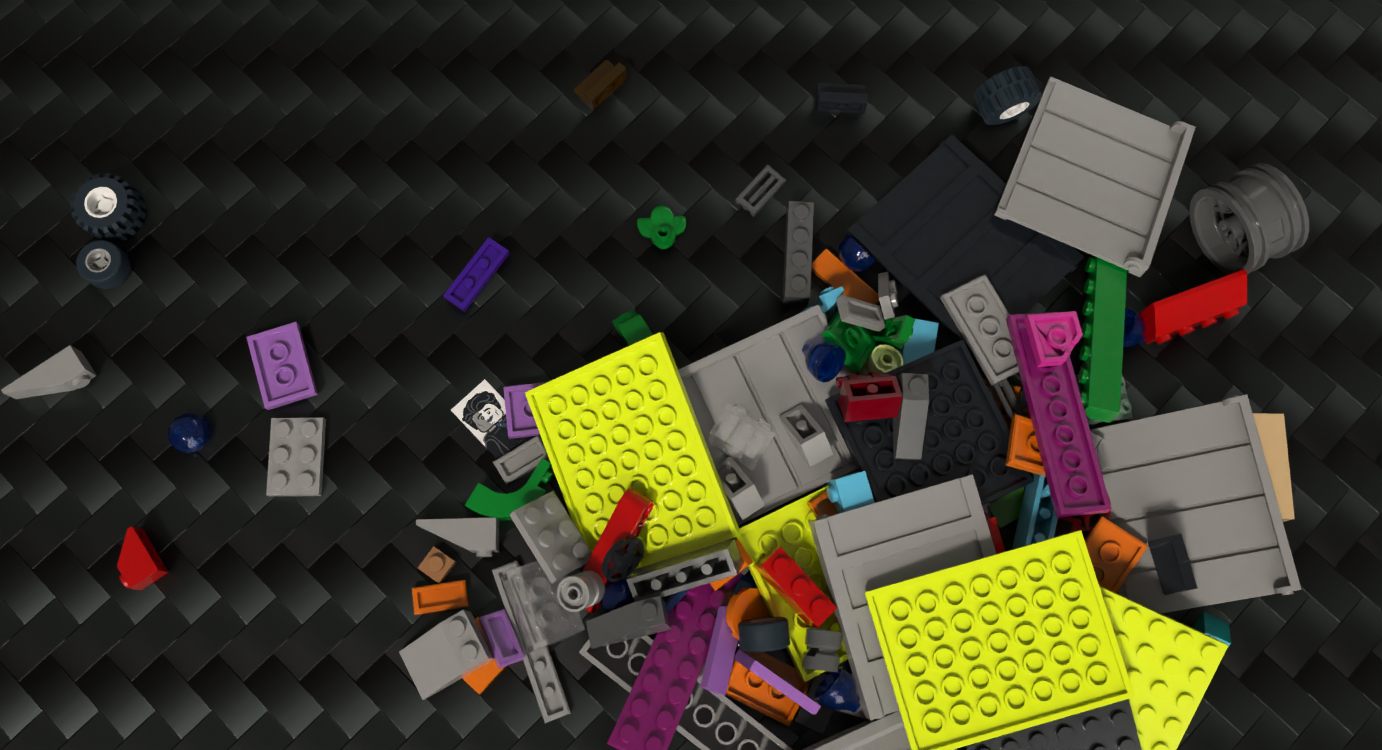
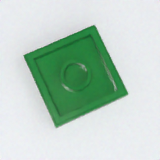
M839 310L821 333L851 373H857L861 370L876 346V343L863 327L841 321Z

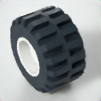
M1027 66L1014 67L997 73L982 83L973 94L975 103L987 125L1006 123L1030 111L1043 96L1031 69Z
M105 173V176L95 174L94 179L88 177L85 179L86 183L84 185L80 183L77 186L78 192H73L72 198L75 200L70 202V208L74 210L71 212L72 217L76 219L78 226L96 238L117 242L118 237L124 241L128 239L126 236L128 233L133 236L137 233L134 229L136 227L141 228L143 225L140 220L146 217V213L142 211L146 209V204L142 201L144 198L121 177L117 175L114 177L109 173Z

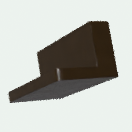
M605 60L574 89V94L594 111L627 80L626 67L620 62L614 66L611 62Z

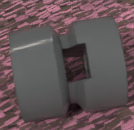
M806 628L805 644L809 648L804 652L802 668L838 672L840 656L836 654V650L841 648L842 633Z

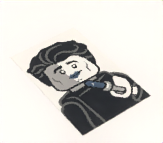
M485 379L451 409L496 459L507 454L523 439L508 438L505 400Z

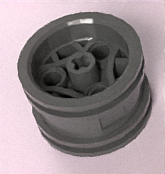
M1257 163L1234 174L1229 183L1218 182L1201 189L1193 195L1190 202V223L1198 245L1210 262L1227 275L1243 269L1246 270L1248 275L1252 271H1256L1264 266L1268 258H1282L1301 248L1308 239L1309 217L1301 194L1284 173L1269 164Z

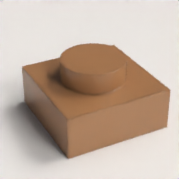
M433 546L418 569L441 584L456 561Z

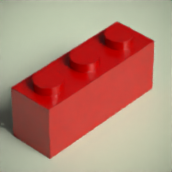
M780 546L771 548L753 566L809 627L818 628L837 609Z

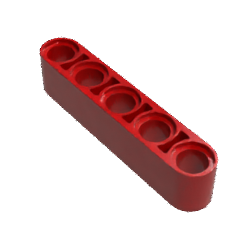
M633 488L627 489L622 495L583 571L598 573L605 584V593L602 600L593 606L585 608L591 614L595 613L602 605L613 584L601 572L606 554L619 540L628 536L638 537L653 509L654 502ZM630 543L624 545L622 548H628ZM612 559L609 563L608 570L614 566L612 564Z

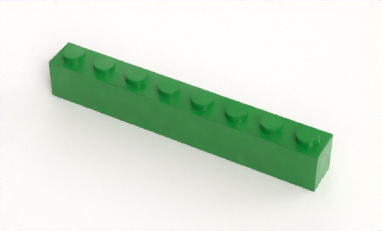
M1090 254L1085 267V271L1088 272V279L1084 286L1087 300L1084 303L1082 313L1086 317L1085 323L1082 326L1084 345L1081 347L1079 358L1083 362L1082 368L1079 371L1078 382L1081 383L1080 395L1086 417L1110 423L1120 413L1127 270Z

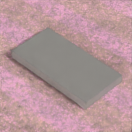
M986 274L940 297L991 386L1019 372L1006 318L1010 314Z

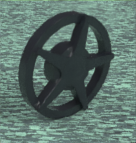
M628 536L614 544L603 560L601 567L602 575L610 582L626 580L637 568L641 559L644 558L643 542L635 536ZM630 543L628 548H622L624 545ZM638 545L637 554H633L636 546ZM612 559V564L614 566L608 570L609 563Z

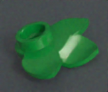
M658 205L653 209L651 218H638L637 227L641 235L651 238L653 244L658 248L667 249L673 245L676 236L684 232L686 218L685 216L673 217L669 207Z

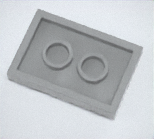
M271 418L267 496H322L326 419Z
M554 491L514 510L510 514L511 519L551 584L586 565L592 552Z

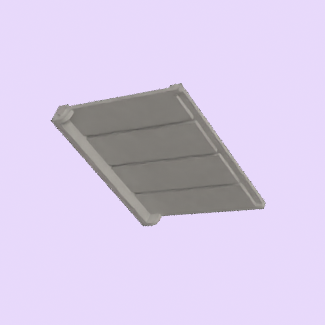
M1050 76L994 215L1004 220L1014 221L1129 271L1128 273L1141 277L1150 267L1196 127L1182 121L1174 122L1171 126Z
M819 305L678 370L715 466L731 456L753 482L765 504L764 507L744 520L740 518L731 506L738 525L828 483V480L841 477L857 469L825 402L827 398L841 391V388L836 386V377H844L850 371L821 335L828 325V320ZM800 404L804 406L824 430L833 455L812 467H809L799 454L779 419V416Z
M1247 394L1242 396L1232 395L1218 403L1090 430L1104 439L1096 454L1111 503V513L1108 520L1147 545L1148 541L1181 534L1197 585V589L1164 595L1148 545L1119 589V595L1158 613H1166L1272 594L1290 595L1294 594L1293 591L1302 590ZM1099 513V516L1105 517V514Z
M973 475L960 477L835 515L827 516V514L817 516V519L808 521L831 602L837 607L834 612L840 632L842 633V640L863 713L869 720L883 718L886 714L899 711L864 592L996 554Z

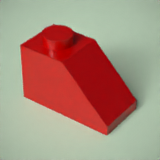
M134 526L128 528L117 568L121 573L119 578L126 588L143 590L169 572L144 530Z

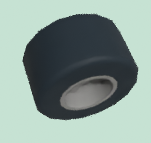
M95 240L86 244L79 251L76 259V268L80 276L95 287L102 289H111L121 285L127 279L131 270L127 254L115 244L106 240Z
M785 617L754 618L738 623L740 648L744 652L774 651L790 645L788 620Z

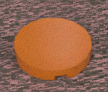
M742 588L738 594H734L728 603L726 609L727 626L731 628L732 636L739 641L738 623L748 619L771 617L758 588Z

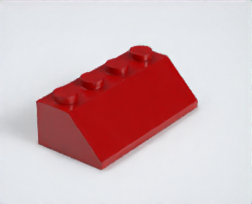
M1243 269L1149 305L1134 317L1146 344L1156 341L1159 345L1171 340V335L1176 333L1184 336L1195 331L1194 327L1200 324L1205 328L1218 322L1216 318L1224 316L1226 320L1240 314L1239 309L1247 304V272Z

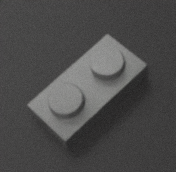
M888 272L878 274V297L884 319L894 318V307H898L895 280L890 281Z

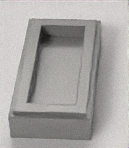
M844 295L836 299L841 321L878 332L885 328L880 306Z
M537 435L493 463L506 485L535 469L542 458L548 461L549 457L545 446Z

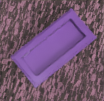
M505 609L479 618V623L498 668L524 660L525 654Z

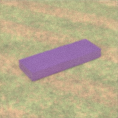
M719 606L700 685V687L718 695H726L738 640L731 634L733 633L731 628L727 626L726 606Z

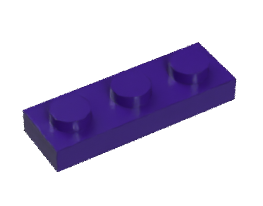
M488 237L443 297L465 312L509 256V251Z

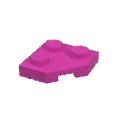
M1076 311L1027 315L1024 319L1037 367L1062 365L1083 335Z

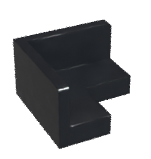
M1181 534L1148 541L1164 595L1197 589Z

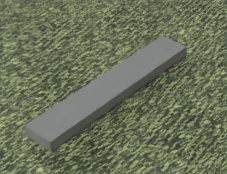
M518 561L493 569L492 572L507 615L525 654L523 661L544 722L547 723L570 714L571 711Z

